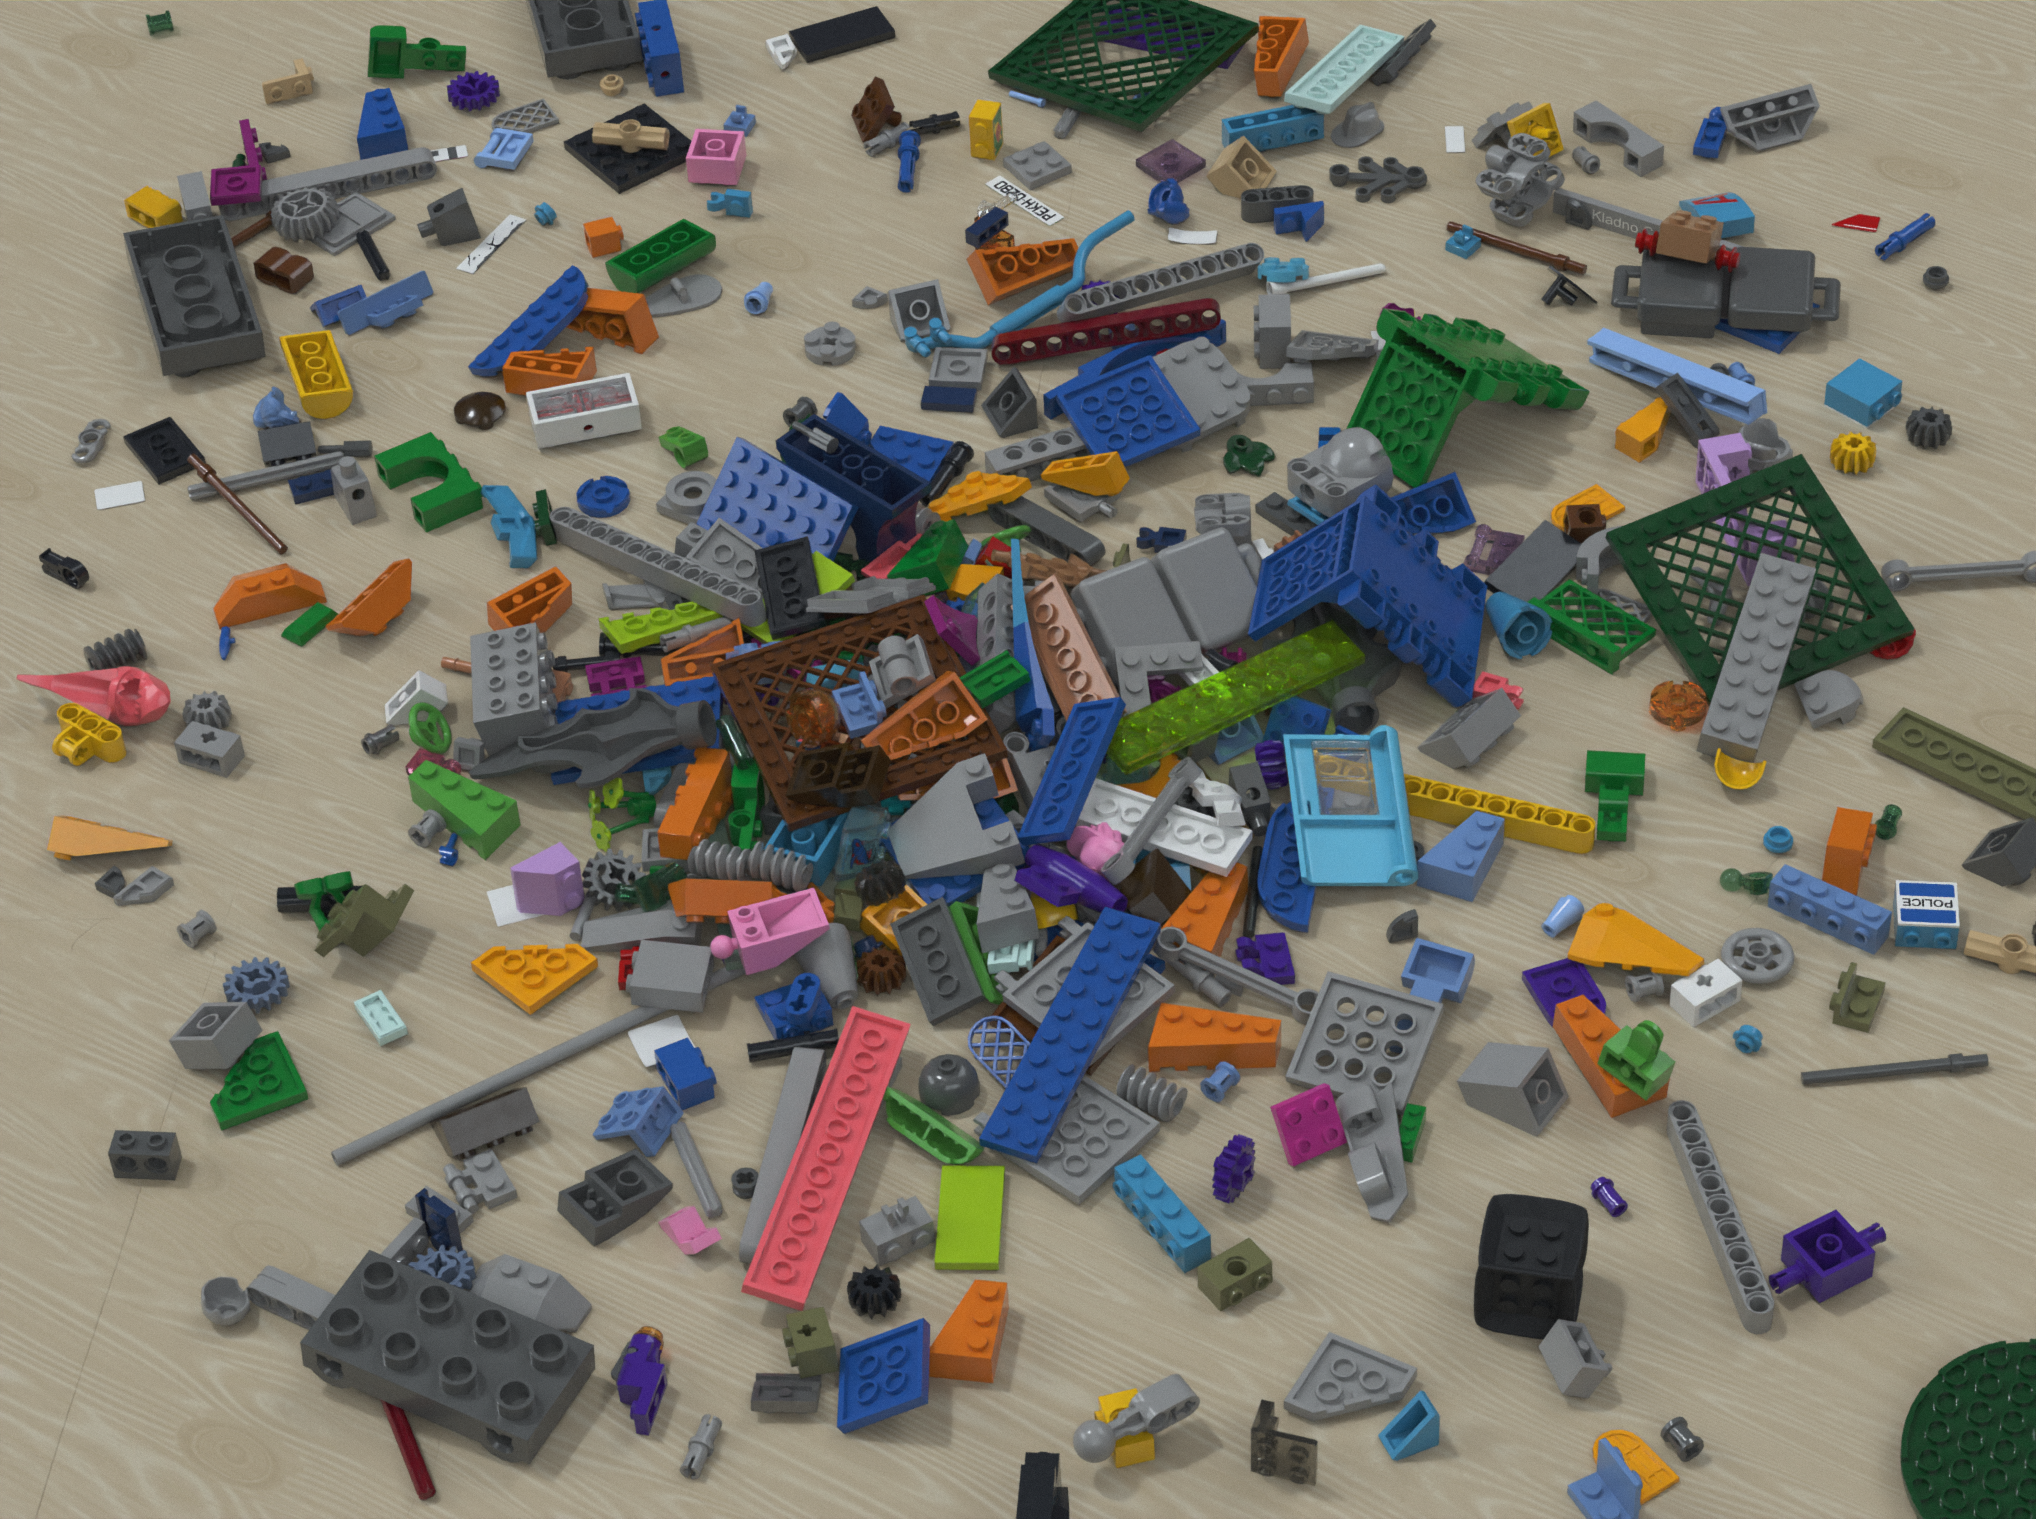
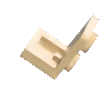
M303 58L293 60L296 74L262 82L266 104L313 93L311 81L314 80L312 69L310 66L306 67Z

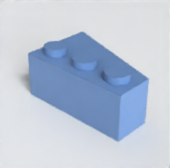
M1480 811L1473 813L1417 861L1419 877L1417 879V886L1473 902L1504 844L1505 818Z

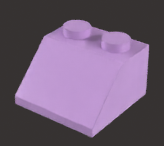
M561 842L510 868L516 907L520 913L561 916L581 906L585 899L580 863Z

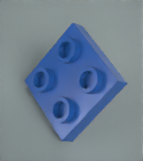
M1277 691L1262 743L1268 740H1280L1284 746L1283 734L1324 735L1332 710L1286 691Z

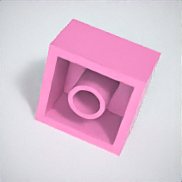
M695 129L686 156L688 182L737 185L747 156L744 131Z

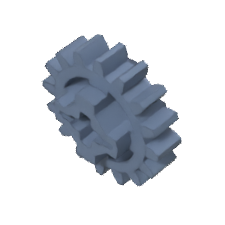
M253 957L252 963L249 964L243 960L241 961L242 967L233 966L231 967L233 974L225 975L226 982L223 983L227 1002H247L250 1009H255L256 1014L260 1013L263 1007L268 1011L272 1010V1003L280 1005L282 1003L280 996L286 997L288 995L287 988L290 987L286 968H280L279 961L270 964L268 957L262 962H258L257 957Z
M441 1245L439 1251L435 1252L432 1248H428V1255L417 1254L418 1262H410L408 1264L411 1268L463 1290L470 1289L472 1287V1280L476 1278L472 1257H468L465 1250L458 1253L457 1246H453L447 1251L444 1245Z

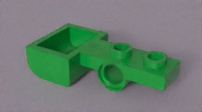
M377 25L370 29L368 77L404 79L405 69L465 71L466 46L441 45L437 39L429 37L421 39L419 44L406 43V28L403 26Z
M1587 750L1585 792L1599 793L1596 840L1626 842L1629 795H1643L1645 753Z
M745 757L739 759L733 767L731 789L734 811L729 815L728 822L731 843L734 846H739L742 851L744 849L752 851L758 842L757 838H762L763 824L762 820H760V812L762 806L765 805L766 795L764 779L753 757Z

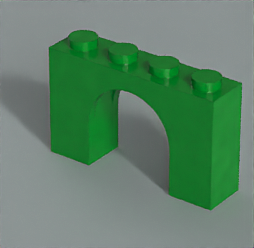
M432 432L374 455L378 477L389 490L422 477H437L445 480L439 486L410 498L414 519L426 533L483 509L482 486L479 482L473 481L467 468L460 466L457 457L453 453L450 454L441 439L438 440Z

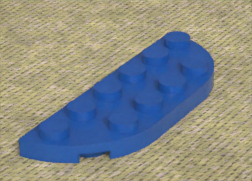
M572 265L564 271L563 275L556 282L549 286L535 302L531 303L528 309L515 319L500 336L496 337L482 353L477 355L475 360L468 366L471 373L478 376L498 375L496 371H503L502 367L511 352L543 350L578 316L587 302L588 295L586 292L589 285L580 269Z
M1317 789L1320 815H1331L1335 789ZM1292 802L1288 804L1283 803L1273 813L1267 827L1257 877L1258 895L1262 906L1274 920L1292 930L1308 933L1317 886L1306 885L1301 881Z

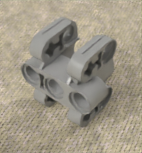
M1518 133L1512 136L1508 141L1509 149L1498 145L1490 147L1485 156L1488 169L1482 171L1476 177V184L1480 191L1493 198L1490 202V209L1495 218L1517 227L1527 225L1533 218L1532 212L1544 206L1552 196L1553 190L1560 188L1565 181L1560 168L1546 162L1550 156V149L1547 143L1526 133ZM1544 150L1541 154L1533 156L1535 152ZM1557 175L1554 180L1547 181L1549 177ZM1525 211L1522 216L1515 217L1517 213Z
M1221 493L1204 494L1195 498L1194 516L1198 533L1204 534L1223 527L1230 532L1236 546L1245 543L1252 545L1250 495Z

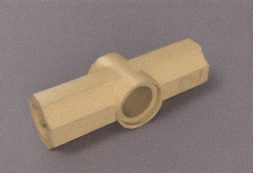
M633 119L625 120L620 124L595 122L592 134L593 143L621 146L623 151L629 153L637 152L642 148L667 150L670 137L669 129L641 126L637 120Z
M1973 930L1969 931L1964 955L1997 963L1998 968L2007 974H2017L2022 970L2036 973V946L2029 945L2023 936L2011 933L2001 938Z

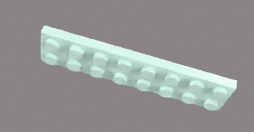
M1359 25L1285 92L1284 102L1291 103L1297 108L1306 107L1313 109L1319 114L1332 113L1395 53L1403 43L1404 36Z

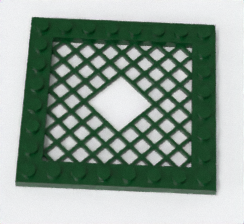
M1073 0L989 69L988 75L991 80L1142 132L1259 32V24L1189 0H1115L1120 3L1107 5V3L1114 0ZM1136 7L1138 10L1125 11V8ZM1117 9H1121V10H1122L1121 13H1115V14H1109V13H1108V11H1112V10H1117ZM1105 12L1104 16L1092 17L1095 13ZM1154 13L1158 15L1144 18V14ZM1138 15L1141 17V19L1127 20V17ZM1124 19V22L1113 24L1110 22V20ZM1172 19L1176 21L1174 23L1163 24L1164 20ZM1107 21V25L1094 27L1093 23ZM1159 22L1160 24L1157 26L1146 27L1147 23ZM1090 24V28L1077 30L1081 25ZM1136 25H1142V26H1143V28H1140V29H1134V30H1130V29H1129L1130 26H1136ZM1193 26L1195 29L1183 31L1182 27ZM1126 28V31L1113 33L1112 31L1113 29ZM1178 28L1179 30L1178 32L1165 33V30ZM1109 30V34L1096 36V32ZM1157 31H1161V32H1162L1161 35H1155V36H1149V35H1148V33H1151V32H1157ZM1211 32L1215 35L1202 37L1201 33ZM1092 33V37L1079 39V35ZM1140 34L1145 35L1149 56L1102 64L1098 42ZM1196 34H1197V36H1198V38H1194V39H1188V40H1185V39H1184V36H1190V35H1196ZM1075 36L1076 40L1062 42L1064 38ZM1181 38V41L1168 43L1167 39ZM1164 41V44L1151 46L1150 42ZM1094 43L1092 47L1081 48L1083 44ZM1200 44L1199 48L1187 49L1186 47L1189 45ZM1077 46L1078 48L1075 50L1064 51V48ZM1183 47L1182 51L1170 52L1169 50L1172 48ZM1055 49H1060V50H1061V52H1058V53L1047 54L1050 50H1055ZM1166 50V53L1153 55L1152 53L1155 51ZM1096 52L1097 56L1083 58V54ZM1079 55L1080 59L1066 61V57ZM1185 56L1186 60L1172 62V58ZM1059 58L1063 60V62L1049 64V60ZM1168 59L1169 63L1155 65V61ZM1045 61L1046 65L1032 67L1036 62ZM1098 62L1096 66L1085 67L1086 63ZM1151 62L1152 66L1138 68V64ZM1081 65L1082 67L1079 69L1068 70L1069 66ZM1134 65L1135 69L1121 71V67ZM1064 67L1065 71L1051 73L1052 69ZM1117 68L1118 72L1104 74V70ZM1170 69L1171 71L1169 73L1157 74L1159 70ZM1100 71L1101 75L1087 77V73ZM1153 72L1154 74L1152 76L1140 77L1142 73ZM1083 74L1084 78L1070 80V76ZM1136 75L1137 77L1135 79L1123 81V77ZM1119 78L1120 80L1118 82L1106 84V80ZM1102 81L1103 83L1101 85L1089 87V83ZM1156 82V85L1142 86V83ZM1136 84L1139 86V88L1125 90V86ZM1119 87L1122 89V91L1108 93V89ZM1136 94L1141 95V98L1130 100L1127 99V96Z
M1802 454L1606 533L1605 539L1709 707L1744 603L1725 598L1738 556L1758 561L1763 545L1777 549L1776 557L1778 558L1781 557L1783 551L1796 555L1795 563H1800L1801 557L1817 562L1812 587L1778 690L1913 634L1915 629ZM1775 497L1772 506L1761 503ZM1779 498L1794 502L1791 512L1776 508ZM1797 505L1800 506L1806 517L1795 514ZM1750 507L1748 516L1736 513ZM1754 508L1770 512L1767 522L1752 518ZM1773 514L1789 518L1786 528L1771 524ZM1726 517L1723 526L1711 523ZM1730 518L1745 522L1742 532L1727 528ZM1792 520L1808 524L1805 534L1790 530ZM1749 524L1764 528L1761 538L1746 533ZM1811 526L1814 528L1819 538L1809 536ZM1702 527L1699 536L1687 533ZM1706 528L1721 532L1718 542L1703 538ZM1768 529L1784 534L1781 544L1765 539ZM1725 534L1740 538L1737 548L1722 543ZM1787 535L1803 540L1800 550L1784 545ZM1677 537L1674 546L1663 543L1667 540ZM1681 537L1696 542L1693 552L1678 547ZM1744 539L1759 544L1756 554L1741 549ZM1806 542L1822 546L1819 556L1804 551ZM1700 543L1716 548L1713 558L1697 553ZM1657 547L1672 552L1669 562L1654 558ZM1825 548H1827L1834 561L1823 557ZM1719 550L1735 554L1732 564L1717 560ZM1676 553L1691 558L1688 568L1673 563ZM1695 559L1710 564L1707 574L1692 569ZM1820 564L1836 568L1833 578L1818 573ZM1714 565L1729 570L1726 580L1711 575ZM1659 566L1666 568L1665 574L1662 573ZM1670 570L1686 574L1683 584L1667 579ZM1839 570H1841L1848 583L1837 579ZM1690 575L1705 580L1702 590L1687 586ZM1815 579L1831 584L1828 594L1812 589ZM1709 581L1724 586L1721 596L1706 592ZM1835 585L1850 590L1847 600L1832 596ZM1672 588L1680 590L1678 597ZM1684 591L1699 596L1696 606L1681 602ZM1854 592L1862 605L1851 601ZM1810 595L1826 600L1823 610L1807 605ZM1703 597L1719 602L1716 612L1700 608ZM1829 602L1845 606L1842 616L1827 612ZM1722 604L1738 608L1735 618L1720 614ZM1849 608L1864 612L1861 622L1846 618ZM1686 610L1694 612L1692 619ZM1805 612L1820 616L1817 626L1802 622ZM1698 614L1713 618L1710 628L1695 624ZM1824 617L1840 622L1837 632L1821 628ZM1717 620L1733 624L1730 634L1714 630ZM1843 624L1852 626L1850 628L1842 630ZM1800 628L1815 632L1812 642L1797 638ZM1700 632L1708 634L1706 642ZM1819 634L1828 636L1817 641ZM1712 636L1727 640L1724 651L1709 646ZM1794 644L1803 646L1799 649L1792 651ZM1714 655L1722 657L1720 664L1718 663Z

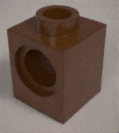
M1599 504L1567 505L1563 518L1564 531L1578 542L1583 543L1593 534L1606 529L1605 514L1601 515Z

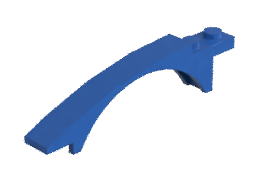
M1221 319L1219 325L1211 330L1135 342L1079 366L1078 376L1043 394L1044 415L1052 420L1064 413L1056 401V393L1148 355L1154 357L1157 352L1163 349H1171L1184 342L1195 340L1198 337H1206L1216 347L1226 342V321Z

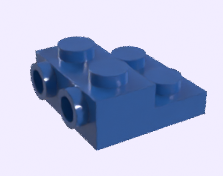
M792 984L754 997L755 1006L774 1040L804 1035V1031L813 1033L834 1025L832 1008L822 991L813 1018L803 1025L791 1024L786 1018L785 1002Z

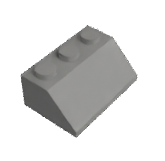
M1500 688L1465 703L1417 748L1421 753L1452 769L1464 765L1466 768H1469L1481 759L1479 755L1482 752L1492 749L1498 743L1496 739L1499 736H1504L1514 729L1513 723L1521 715L1503 688Z

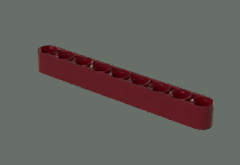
M1204 298L1001 333L996 335L992 341L991 356L996 363L1006 365L1211 330L1216 328L1221 321L1220 305L1215 299ZM1210 310L1215 312V315L1206 317L1203 313ZM1186 315L1189 319L1187 321H1179L1177 317ZM1159 319L1164 323L1160 326H1155L1151 322ZM1128 324H1135L1138 326V328L1135 330H1128L1125 328V326H1127ZM1103 328H1108L1112 332L1108 335L1101 334L1099 331ZM1076 333H1084L1086 337L1077 339L1074 335ZM1051 337H1057L1061 341L1058 343H1051L1048 341V339H1050ZM1030 341L1033 342L1035 346L1027 348L1022 344L1024 342ZM1000 346H1006L1010 350H1008L1007 352H1000L997 348Z

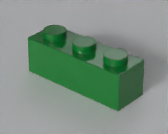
M1407 1103L1399 1127L1404 1161L1413 1162L1426 1121L1425 1106Z

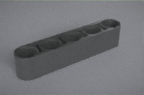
M1023 496L1007 504H1003L1001 501L988 507V513L996 524L1005 529L1021 525L1029 526L1031 532L1023 539L1055 557L1065 560L1067 563L1072 553L1092 566L1106 553L1105 546L1100 539Z

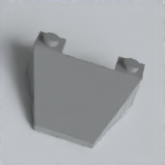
M985 753L956 763L887 830L904 879L984 874L985 869L992 868L998 864L1013 862L1014 866L1025 863L1011 820L982 830L973 804L999 796L994 775Z

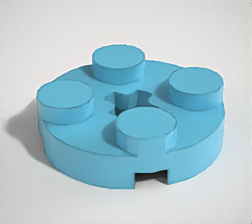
M1269 257L1265 258L1264 263L1258 266V278L1262 279L1264 275L1267 276V281L1296 282V276L1302 275V280H1306L1309 278V266L1305 264L1304 258H1291L1290 262H1280L1279 258Z

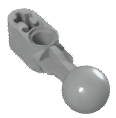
M1179 1374L1170 1375L1138 1392L1131 1399L1129 1407L1120 1411L1118 1417L1111 1422L1105 1423L1100 1420H1088L1082 1423L1076 1429L1073 1436L1074 1449L1077 1455L1087 1462H1102L1111 1456L1118 1439L1126 1435L1135 1436L1142 1431H1148L1150 1434L1158 1433L1190 1416L1198 1408L1200 1399Z

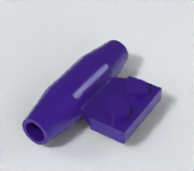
M1039 844L1031 846L1025 855V864L1029 868L1017 870L1014 881L1057 907L1079 903L1086 908L1102 913L1105 907L1124 912L1127 907V897L1102 875L1067 854Z

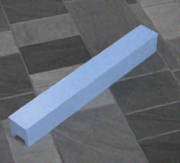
M1602 328L1601 331L1587 340V345L1593 347V355L1589 357L1590 363L1654 388L1678 372L1704 408L1747 425L1767 413L1766 391L1764 389L1606 328Z

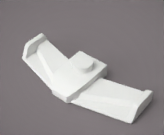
M1202 770L1200 776L1189 786L1193 788L1192 796L1202 807L1213 806L1217 827L1244 826L1246 823L1240 807L1242 799L1240 795L1227 784L1209 781Z

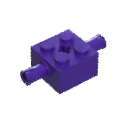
M1834 1210L1783 1235L1781 1261L1787 1268L1769 1275V1284L1773 1290L1776 1289V1294H1781L1783 1291L1801 1283L1821 1303L1872 1277L1876 1253L1872 1247L1885 1242L1886 1233L1877 1222L1857 1232L1837 1210Z

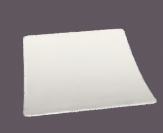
M678 1015L628 1031L631 1042L645 1067L656 1064L654 1050L687 1037L693 1047L696 1048Z

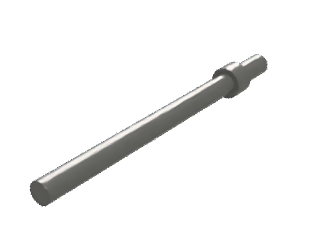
M1962 1053L1949 1054L1948 1058L1801 1072L1802 1085L1944 1070H1950V1073L1964 1072L1965 1068L1988 1066L1989 1062L1987 1054L1963 1056Z

